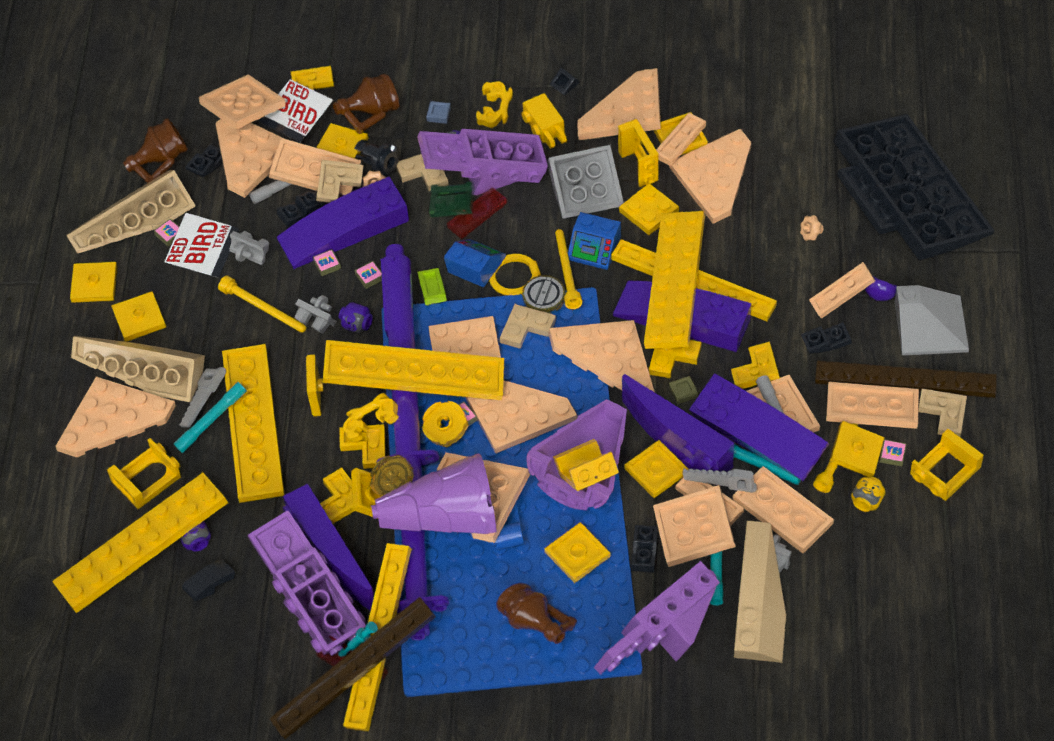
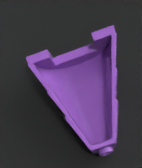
M606 399L579 415L573 422L557 430L555 434L532 447L527 454V466L530 474L535 475L539 480L537 485L557 502L574 509L587 510L588 507L596 509L604 505L613 492L615 475L576 491L559 476L553 456L595 439L602 455L610 451L612 452L617 466L619 463L620 447L624 438L627 409Z
M474 454L463 458L443 469L429 473L413 483L408 482L375 500V505H371L373 519L378 518L380 528L477 534L497 532L489 482L481 454Z

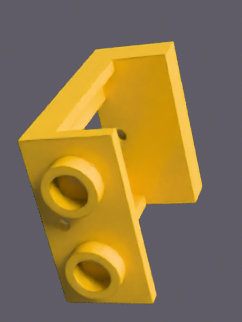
M634 119L618 125V152L622 158L635 154L637 157L638 186L642 187L658 181V152L639 121ZM641 142H642L643 145L645 146V148H646V150L648 151L649 155H647L646 152L644 151L643 147L641 146Z
M947 429L942 433L941 442L919 463L915 460L912 462L910 474L917 482L927 486L935 496H940L946 501L981 468L984 455L950 429ZM950 453L965 466L949 482L944 483L931 473L930 470Z
M151 438L148 439L150 448L121 470L115 465L107 469L111 482L137 509L181 478L178 461L173 456L169 458L164 447L160 443L156 444ZM153 463L165 465V475L142 493L130 481L131 478Z
M595 439L553 456L559 476L576 491L619 473L612 452L610 451L602 455Z

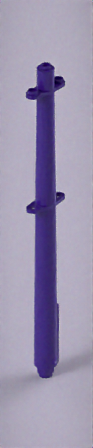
M392 244L386 249V257L381 259L385 332L390 347L415 349L411 260L405 256L403 246ZM392 390V400L398 405L397 415L399 416L394 422L396 454L379 458L376 461V466L378 469H381L385 465L384 463L393 460L405 461L411 468V482L413 483L422 477L423 465L439 460V453L435 450H421L418 392ZM401 530L402 545L409 546L412 550L405 575L406 600L399 601L396 616L419 597L423 599L430 610L437 612L445 611L449 605L448 597L442 595L428 597L425 530ZM429 623L414 634L411 639L416 641L425 639L430 634Z

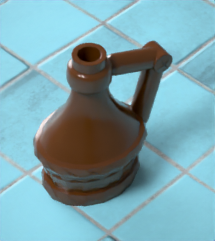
M381 74L379 77L372 78L364 77L359 88L351 97L347 99L341 98L333 103L336 115H344L356 129L357 134H362L366 129L384 119L386 112L399 108L396 89L387 74ZM351 111H363L373 116L360 123Z
M169 118L164 119L163 123L148 127V132L140 150L135 155H129L123 162L129 172L135 171L147 183L164 174L175 163V158L181 152L183 153L188 150L186 143ZM150 162L163 163L152 175L141 167V165Z
M522 582L516 583L503 591L496 603L498 611L507 617L512 628L539 631L544 634V637L549 642H554L555 644L560 643L565 637V632L568 630L572 631L577 622L576 618L568 617L549 605L545 594L532 590L528 584ZM549 616L559 621L561 624L559 625L555 622H552Z

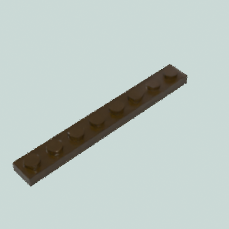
M817 361L815 384L828 385V382L911 388L919 389V392L922 389L965 396L995 398L996 374Z
M419 597L274 714L270 721L280 735L286 739L436 616L423 599Z

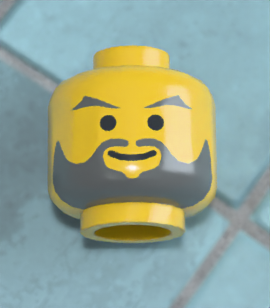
M875 477L861 478L851 494L855 507L864 512L876 510L885 495V488L881 481Z

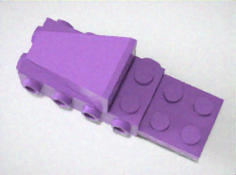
M462 129L460 134L420 131L417 136L425 169L461 171L462 177L469 178L473 195H479L518 181L539 183L547 171L548 165L539 135Z
M288 510L248 534L251 543L273 575L274 581H272L274 588L279 594L282 592L285 596L284 605L300 619L298 624L304 633L308 632L312 637L311 644L317 653L321 652L323 656L328 653L331 656L335 655L343 648L342 644L351 641L356 636V631L359 628H365V618L360 611H356L353 607L352 598L340 587L337 575L333 571L330 572L321 552L318 553L315 547L311 546Z
M700 561L637 613L621 632L625 637L610 648L594 667L601 675L606 670L611 672L621 663V660L625 657L628 658L636 650L640 654L646 649L651 651L659 643L675 661L680 659L694 643L716 586L720 583L715 573L707 569Z

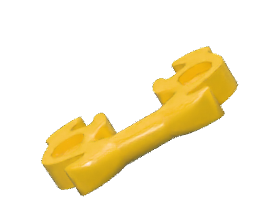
M486 82L482 87L483 95L487 96L488 101H496L497 98H501L500 109L494 112L492 107H483L484 114L477 111L476 119L478 125L493 128L498 125L501 119L503 124L507 122V110L509 102L513 97V91L510 87L506 92L502 82Z
M381 393L372 402L348 411L346 415L349 418L343 425L344 431L348 434V439L352 442H359L363 439L360 433L363 430L367 432L368 427L361 419L364 415L375 409H379L376 411V417L379 421L393 424L399 417L397 415L398 405L386 394Z

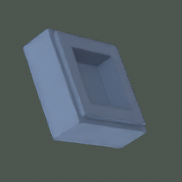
M431 101L427 113V121L447 123L451 103Z

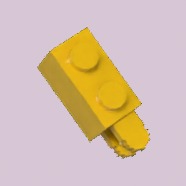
M545 93L523 102L522 118L525 123L530 124L533 134L539 135L542 143L546 142L550 148H554V138L557 137L562 144L567 141L564 134V120Z

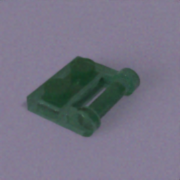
M467 181L466 184L431 185L430 217L472 214L474 199L473 181ZM462 192H466V194H456V195L440 196L441 194H451V193H462Z

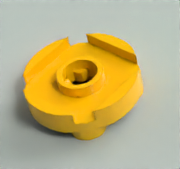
M448 401L434 403L426 410L423 416L424 423L422 428L424 434L432 443L449 447L464 435L469 424L463 409L455 402ZM443 419L445 421L450 419L447 427L440 428L442 426L440 422Z

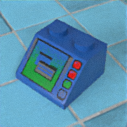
M580 212L572 232L568 251L569 260L608 270L612 261L611 254L621 239V222Z
M468 239L456 241L444 256L448 273L484 288L505 259L506 254Z

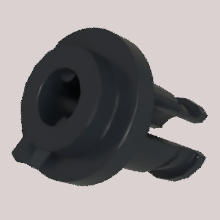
M363 139L355 145L354 149L362 152L361 155H356L355 158L362 159L365 163L372 165L374 172L380 171L383 176H387L397 167L399 159L398 147L388 143L378 146L368 143V141Z

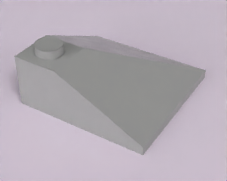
M610 145L550 157L548 159L549 174L562 219L579 216L580 212L590 214L618 208L624 203Z
M920 285L896 287L895 309L902 355L969 352L961 297L959 295Z

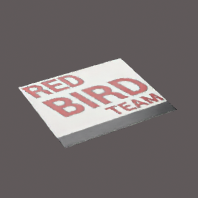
M289 80L278 94L285 99V106L261 117L258 122L301 142L333 100L293 80Z
M185 213L164 262L219 278L230 253V234L233 231L238 233L240 228Z

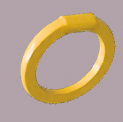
M522 254L506 255L489 279V282L500 294L506 296L524 294L526 285L516 289L502 287L496 281V273L506 263L522 262L530 268L532 274L531 281L541 276L537 262Z

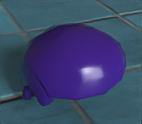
M874 277L875 282L865 288L866 293L874 300L887 301L895 296L897 286Z

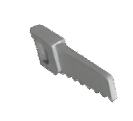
M225 368L205 369L198 381L196 395L192 398L193 400L187 408L188 411L184 414L185 416L179 424L181 427H190L211 392L216 391L225 376Z
M683 468V477L688 481L728 486L730 490L752 493L757 490L753 472L733 469L728 472H719L717 470L706 471L703 469L700 471L698 469L687 470Z

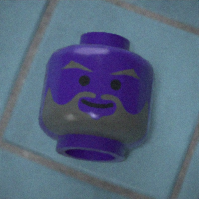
M351 302L346 307L341 308L339 319H341V325L344 329L355 333H362L370 328L373 315L368 307Z
M203 521L183 535L180 540L185 549L201 551L207 547L211 539V533L205 521Z

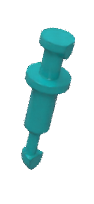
M369 622L365 628H359L356 631V636L348 642V647L346 649L342 648L338 656L344 657L350 650H355L361 643L371 637V633L377 632V625L374 622Z

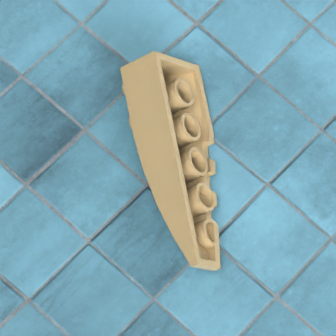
M169 170L108 207L66 236L78 254L155 230L167 220H174L195 207V204L175 171Z
M73 336L71 358L94 369L102 370L107 375L125 381L126 384L136 386L144 392L160 397L191 402L198 388V381L203 374L205 355L144 344Z
M747 521L734 658L782 663L786 611L771 523Z

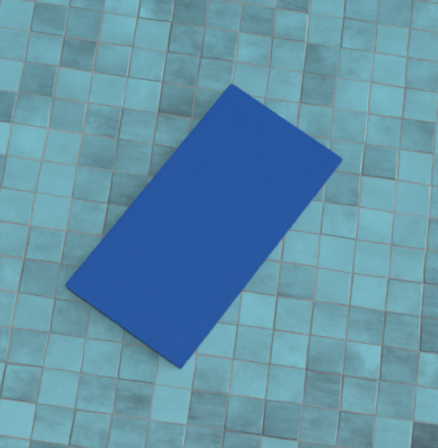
M595 288L575 289L581 294L582 305L577 309H568L565 306L564 296L567 290H563L561 300L549 308H537L530 305L525 299L524 294L444 301L425 305V303L413 304L415 349L432 351L428 326L493 316L500 356L504 358L503 380L568 398L577 414V418L606 399L610 401L608 385L599 380L598 375L589 370L586 372L573 364L572 360L563 354L560 356L552 350L549 337L528 332L521 349L500 343V336L515 304L556 315L553 328L599 324L600 317ZM382 308L383 345L389 346L384 326V308ZM386 389V395L390 399H392V390ZM418 392L421 450H435L439 453L438 461L422 466V477L437 471V467L446 452L467 457L481 454L483 460L528 469L527 454L532 447L555 434L557 430L566 425L495 453L477 420L468 426L464 435L457 442L449 447H443L442 445L432 443L424 434L422 428L424 413L431 405L437 402L452 401L458 405L465 402L468 406L469 404L466 398L462 396ZM443 419L440 422L442 424L440 428L447 427L449 420L445 421ZM394 423L388 424L390 455L396 454ZM619 473L615 474L613 492L606 503L596 509L588 507L587 510L574 509L557 502L537 485L539 480L536 476L530 474L516 501L524 545L497 550L496 546H491V542L474 539L471 533L425 530L428 597L446 596L449 598V605L445 611L437 612L431 610L436 617L429 622L430 634L425 639L416 641L409 638L401 645L405 696L413 697L640 675L642 673L641 654L637 650L628 658L625 657L621 660V663L611 672L606 670L600 675L594 668L604 654L625 637L621 632L636 615ZM581 522L610 552V557L574 583L545 553V548ZM394 529L395 544L402 545L401 530ZM405 580L400 601L406 600ZM516 583L528 584L532 590L545 594L549 605L568 617L576 618L577 622L574 629L565 632L564 639L560 643L555 644L554 642H549L544 637V634L539 631L512 628L507 617L498 611L496 605L503 591ZM549 616L552 622H555L559 625L561 624L559 621Z

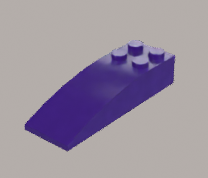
M386 177L350 192L312 212L278 235L277 240L293 269L312 262L313 256L331 249L333 252H336L408 222L407 205L391 178Z
M628 281L613 316L628 321L634 320L635 323L646 326L652 282ZM696 288L690 339L737 352L751 319L752 303Z
M715 373L689 409L700 422L802 481L805 480L829 445L827 441L784 413Z
M624 374L622 376V401L650 437L655 441L660 440L688 469L728 472L733 468L734 442L628 375Z
M306 484L284 495L285 505L282 506L284 512L287 510L290 512L311 546L315 547L318 553L321 552L330 572L333 571L337 575L342 590L346 591L350 597L371 611L374 599L372 587L309 485Z

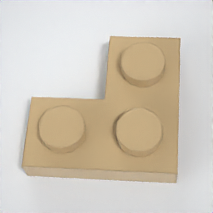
M422 154L398 161L396 169L402 182L423 177L429 191L448 185V179L444 170L425 169Z
M322 160L317 201L332 202L338 199L340 185L361 187L363 165Z
M515 304L500 336V343L521 349L528 332L549 337V328H553L556 315Z
M922 389L918 412L940 416L939 435L950 429L960 437L967 396Z

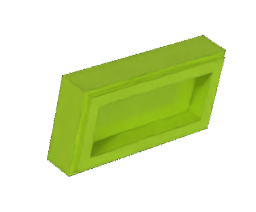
M439 268L418 272L425 305L447 301Z

